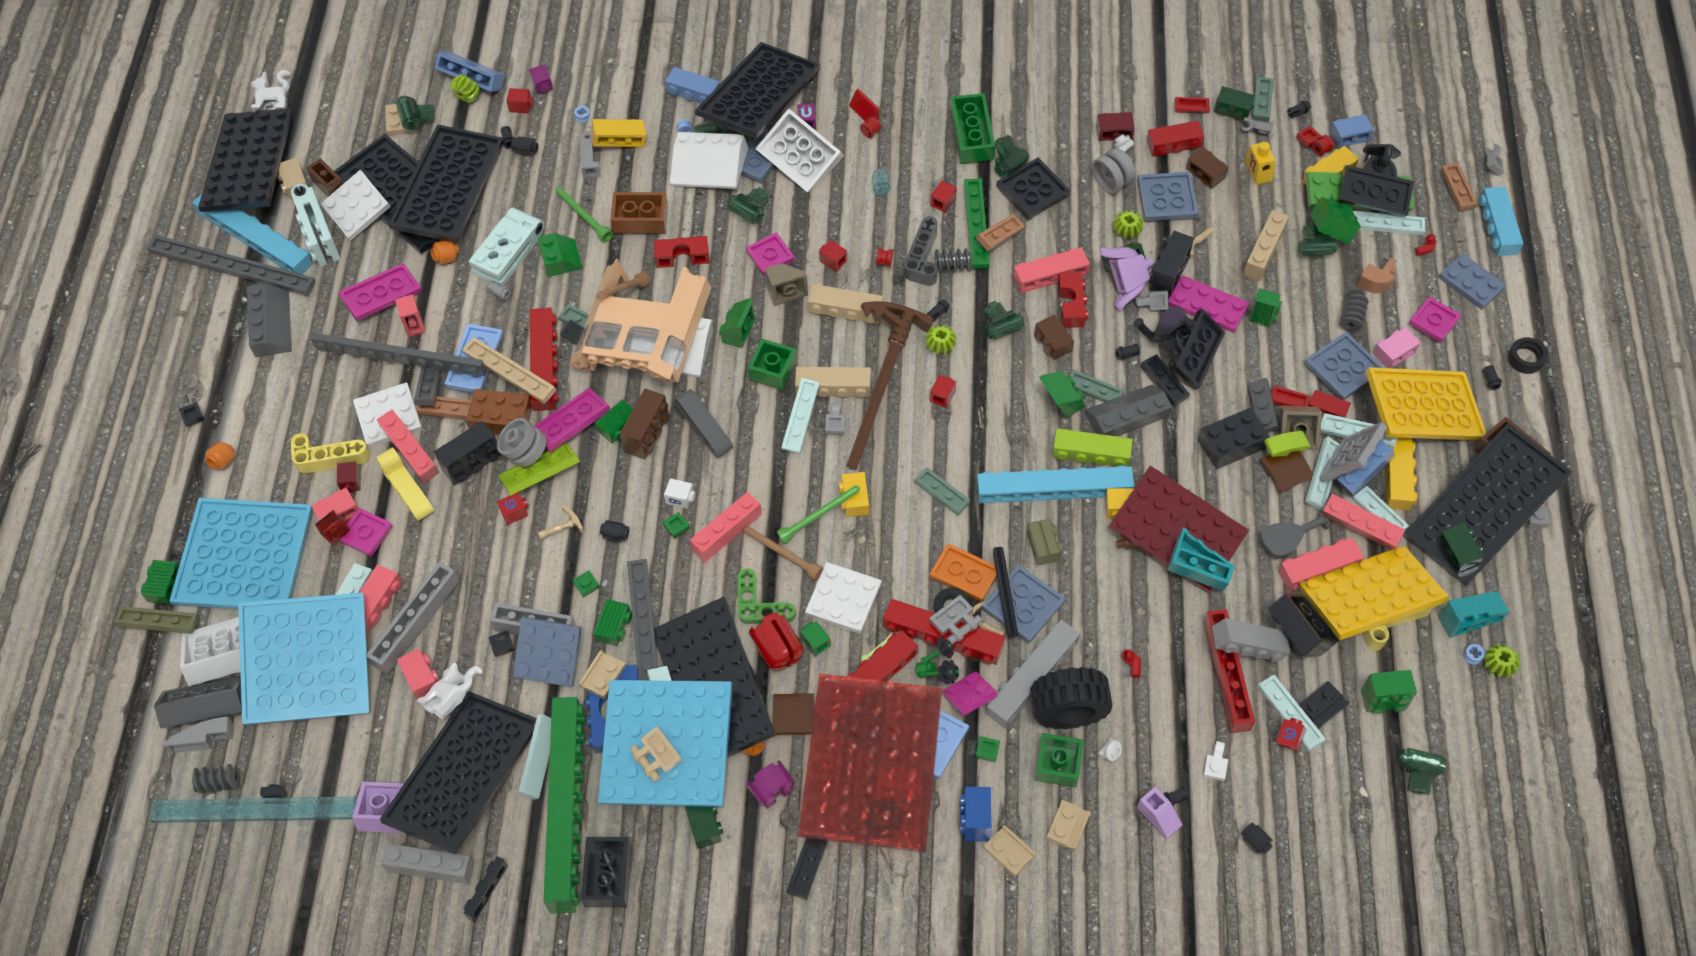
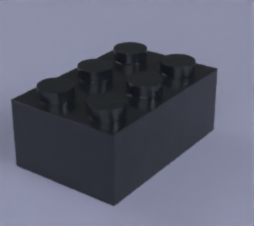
M1175 230L1171 237L1167 236L1164 243L1165 248L1160 250L1157 258L1159 261L1154 263L1151 269L1150 291L1167 290L1168 299L1170 298L1189 261L1194 237Z
M1250 407L1201 428L1198 442L1217 470L1266 449L1267 446L1264 441L1270 438V436Z
M480 421L434 451L441 470L454 486L465 481L468 476L480 471L485 465L497 460L502 455L497 449L495 435L483 421Z
M1285 593L1268 608L1272 613V619L1281 625L1284 629V635L1293 641L1296 645V651L1304 657L1322 656L1339 642L1338 638L1303 593Z
M586 837L581 901L584 907L627 908L632 849L629 837Z

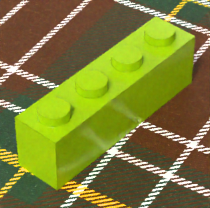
M1056 428L1052 457L1060 460H1075L1080 463L1089 462L1097 465L1129 467L1133 439Z

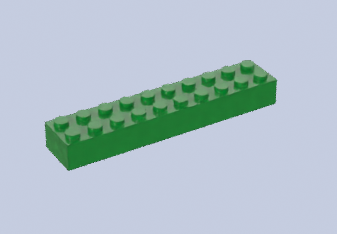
M577 697L552 698L543 902L550 914L576 913V906L580 905V893L577 892V885L581 883V873L578 871V864H581L582 855L581 851H578V845L582 843V830H579V823L583 822V811L580 810V803H583L584 793L581 790V783H584V770H581V763H585V752L582 750V744L586 742L585 731H583V724H586V712H583V704L579 703Z

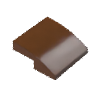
M1291 451L1288 456L1272 457L1270 454L1260 459L1267 476H1271L1279 493L1313 477V473L1300 451Z
M814 693L773 694V729L775 735H814Z

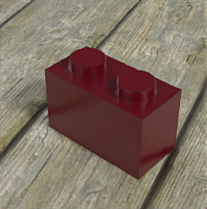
M1132 112L1098 114L1096 123L1098 141H1112L1122 134L1124 136L1129 135L1130 139H1133L1135 127Z

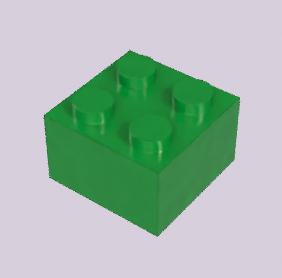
M1321 197L1310 213L1319 232L1347 244L1351 242L1361 227L1358 218L1353 213V209L1346 204H1338L1332 198Z
M761 339L748 366L749 380L784 390L797 363L796 349Z
M1411 670L1371 673L1361 689L1366 712H1374L1375 714H1381L1387 710H1394L1395 712L1404 711L1417 694Z
M1042 733L1035 781L1077 788L1084 739Z

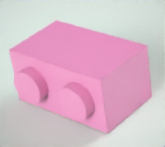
M1405 327L1400 331L1396 330L1386 340H1380L1376 344L1374 356L1386 368H1393L1417 353L1421 342Z

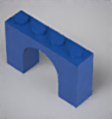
M626 665L618 680H639L637 665ZM589 692V696L586 697L587 709H590L587 723L588 728H591L592 734L588 735L589 746L593 747L595 754L603 753L606 720L601 716V709L608 699V695L604 700Z

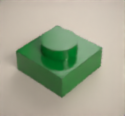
M679 512L663 521V526L674 539L690 529V525Z
M590 570L572 580L583 598L600 588Z
M980 736L975 758L996 762L1000 740Z

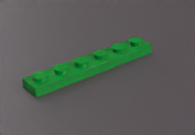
M982 178L964 179L972 269L989 268V251L976 239L980 233L986 230Z

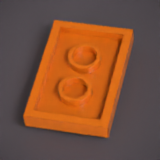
M947 543L929 577L948 587L957 588L967 596L983 602L997 578L995 565Z

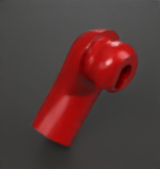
M1434 234L1426 236L1423 246L1415 247L1416 256L1434 251L1437 244Z
M1123 650L1121 656L1131 667L1130 677L1140 678L1141 658L1132 650Z

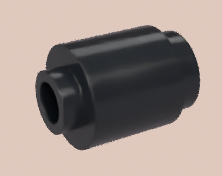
M521 136L514 137L511 144L512 151H515L517 154L530 156L537 153L539 147L536 139Z
M606 520L605 523L601 524L600 535H602L603 539L616 542L627 541L630 527L625 526V523Z
M1253 822L1241 832V835L1244 837L1243 840L1257 855L1260 853L1265 855L1273 847L1271 844L1273 839L1259 825H1255Z

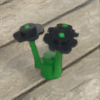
M940 637L939 642H937L940 649L928 656L921 657V662L916 664V673L920 679L938 676L941 682L945 684H950L951 682L954 684L955 680L959 677V668L954 664L953 660H950V662L944 660L942 665L938 667V671L936 664L930 661V659L939 654L946 656L948 659H951L954 655L952 644L943 637Z

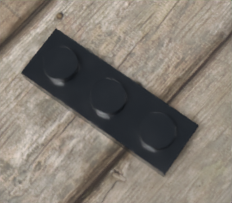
M1157 354L1141 362L1142 369L1156 386L1165 392L1173 406L1189 398L1190 393Z
M808 832L787 888V894L804 900L808 899L829 842L828 838Z
M497 856L494 861L490 862L486 870V876L478 882L475 888L476 893L472 899L466 902L464 915L468 920L475 923L508 867L504 859Z

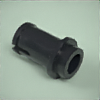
M1302 100L1299 104L1287 109V112H1291L1288 115L1290 118H1295L1302 113L1306 114L1311 109V105L1307 100Z
M504 126L500 130L503 146L511 148L514 138L512 130L509 126Z
M944 299L939 300L937 305L927 312V315H931L934 319L933 322H935L944 312H948L950 306Z
M1137 343L1126 347L1119 346L1115 350L1118 360L1121 359L1123 361L1127 357L1140 355V347Z
M1493 365L1484 367L1482 372L1486 377L1487 387L1491 390L1499 389L1502 386V380L1498 378L1495 367Z
M1184 786L1170 793H1164V796L1171 802L1173 807L1175 804L1190 798L1189 792Z

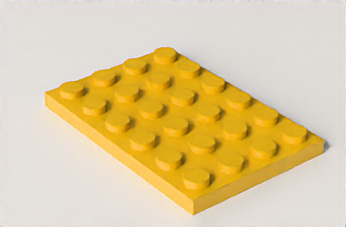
M1372 367L1365 371L1381 422L1387 426L1385 430L1386 437L1480 440L1486 434L1465 372Z
M1405 545L1395 550L1364 559L1361 563L1356 562L1347 565L1343 569L1339 568L1330 571L1324 576L1313 577L1307 582H1299L1301 592L1339 640L1441 605L1449 600L1448 594Z

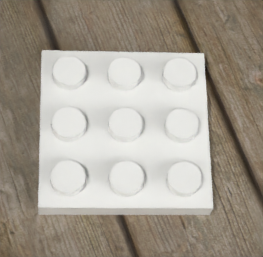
M361 170L321 203L322 207L349 240L354 239L391 207Z
M407 382L353 400L368 448L390 441L376 419L391 409L394 410L411 434L422 431Z
M826 562L805 611V616L861 634L881 587L882 580Z

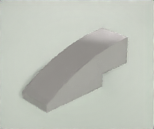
M228 716L200 722L175 734L164 742V746L170 753L212 749L213 741L233 739L234 723Z

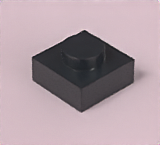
M570 319L560 335L577 345L586 331L584 327Z
M197 402L179 409L186 427L204 420Z
M508 631L489 636L495 657L514 651Z
M270 784L268 787H261L260 796L265 802L287 801L288 793L278 784Z

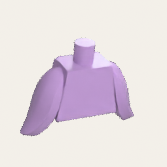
M1100 247L1101 256L1112 258L1109 259L1117 290L1121 292L1116 299L1115 306L1121 311L1144 290L1146 281L1150 278L1148 269L1153 267L1154 261L1151 257L1145 259L1143 254H1137L1134 249L1129 247Z

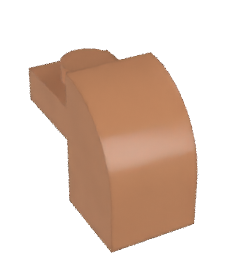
M1390 257L1383 269L1369 263L1362 273L1357 286L1371 293L1388 291L1396 277L1394 274L1397 270L1395 268L1397 260Z

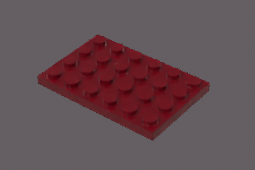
M1151 465L1108 526L1109 529L1167 567L1177 536L1183 527L1188 530L1189 534L1197 540L1200 539L1206 547L1216 551L1227 561H1230L1249 532V529ZM1182 576L1206 593H1209L1212 589L1211 586Z

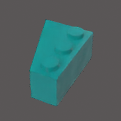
M1183 527L1177 536L1167 570L1224 591L1230 583L1235 566L1216 551L1210 550L1203 544L1204 542L1200 539L1197 540Z
M1498 591L1486 592L1480 595L1448 600L1438 618L1448 637L1452 638L1504 621L1509 610Z

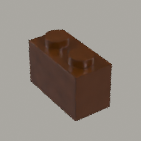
M1204 147L1188 158L1186 166L1189 172L1210 189L1226 179L1229 168Z
M321 158L306 167L312 182L328 197L343 185L341 178Z
M1055 314L1036 323L1034 336L1038 342L1042 343L1046 354L1050 355L1053 360L1073 351L1074 340Z

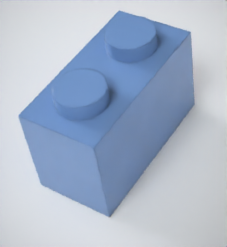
M1366 114L1333 121L1330 135L1336 147L1341 148L1370 141L1374 129Z

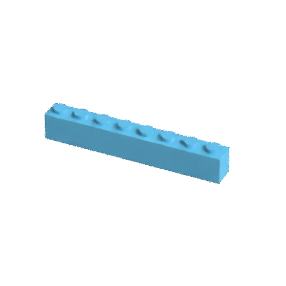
M201 195L192 202L198 214L281 268L303 274L313 265L310 258L311 255L306 249H300L292 240H286L281 233H275L267 224H261L256 217H250L243 209L200 212L198 206Z
M1102 466L1091 469L1082 467L1069 470L1066 468L1059 470L1042 469L1040 471L1023 470L1020 472L1003 471L1001 473L984 472L977 474L978 503L1103 498L1106 496L1107 488H1134L1132 467L1126 466L1112 468Z

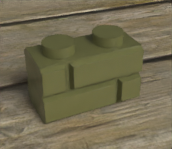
M1050 519L1028 523L1026 532L1036 565L1058 562L1063 550L1061 543L1056 541V526L1051 524Z

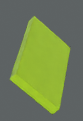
M565 442L552 452L546 451L542 453L538 460L530 466L520 467L517 465L500 473L498 477L511 496L580 461L569 444Z

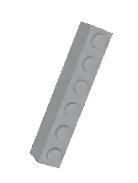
M438 562L366 654L373 667L388 675L398 662L397 659L405 653L459 583L455 570Z
M1060 620L1057 625L1053 624L1048 630V636L1045 639L1041 638L1036 644V650L1026 655L1023 660L1024 664L1020 668H1015L1011 674L1012 678L1008 683L1005 681L1000 686L998 696L986 703V715L1006 729L1031 700L1030 688L1033 682L1038 680L1040 676H1045L1047 673L1054 672L1078 644L1081 633L1063 620Z

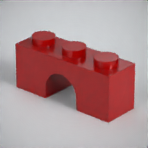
M707 236L654 240L656 268L674 267L675 258L682 254L691 257L692 265L710 264Z
M1081 272L1059 273V298H1069L1072 300V302L1062 303V325L1064 328H1082L1085 325V320H1088V309H1085L1087 295L1083 294L1085 279H1082Z

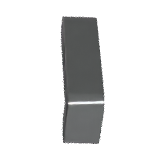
M932 216L925 217L922 220L904 262L905 278L927 286L934 285L937 282L938 269L936 264L926 261L937 236L938 222Z
M692 389L674 399L673 408L677 415L688 420L716 458L733 448L731 440Z

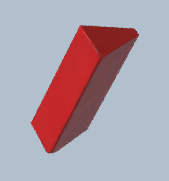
M856 89L849 104L850 108L865 122L871 116L879 121V107L860 89Z

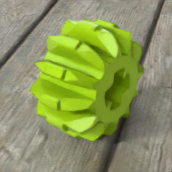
M459 74L450 84V90L463 102H473L480 92L476 82L466 75Z
M1125 209L1123 213L1119 212L1117 217H1115L1113 229L1114 232H1117L1118 237L1123 236L1124 240L1129 237L1132 240L1142 233L1144 221L1139 213L1134 214L1133 210L1128 212Z
M937 324L935 328L930 327L929 332L926 334V346L930 348L931 353L936 351L937 355L940 352H943L945 355L947 351L952 352L957 342L956 333L952 332L951 327L946 328L945 324L942 327H939Z
M1497 643L1486 651L1487 653L1484 656V661H1486L1485 668L1491 669L1490 674L1497 673L1498 678H1501L1502 675L1508 678L1511 674H1515L1518 671V667L1521 665V661L1518 660L1520 654L1513 652L1514 647L1507 648L1506 643L1502 647Z

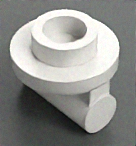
M1124 134L1115 139L1116 143H1114L1116 148L1124 152L1134 145L1129 135L1124 136Z
M1109 738L1097 754L1102 759L1106 758L1110 761H1115L1121 755V744L1119 741Z

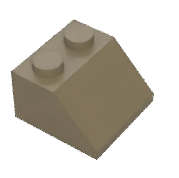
M783 263L765 268L767 290L774 306L808 296L807 274L805 271Z
M1280 406L1278 420L1280 426L1279 435L1303 431L1310 444L1308 449H1319L1322 411L1318 407Z

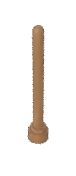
M640 272L632 280L598 292L596 297L603 299L634 286L642 288L649 284V276L645 272Z
M744 527L743 531L745 534L806 570L808 577L815 581L820 578L824 567L817 563L810 564L751 527Z

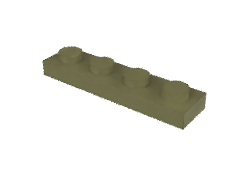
M121 606L114 623L116 627L193 634L199 616L197 613Z

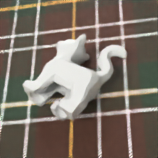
M282 70L276 76L277 82L282 87H269L270 84L268 83L266 72H263L262 77L256 78L255 81L251 82V86L255 89V104L251 105L252 112L266 110V106H273L271 110L281 108L285 110L287 108L289 83L283 77L290 76L289 71Z
M453 663L450 668L443 671L442 679L432 686L427 695L419 698L417 701L427 712L434 713L443 720L462 703L465 694L472 686L473 676L482 674L483 670L481 667L474 666L465 675H462L458 670L457 664Z

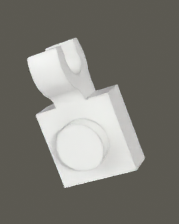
M1216 741L1213 756L1207 755L1203 777L1219 781L1225 780L1228 759L1222 758L1225 743Z

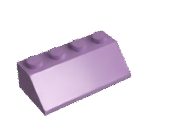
M362 781L352 817L357 831L404 833L382 824L380 821L381 816L404 783Z

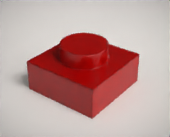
M1312 126L1303 129L1296 136L1307 148H1310L1312 142L1319 140L1321 137Z

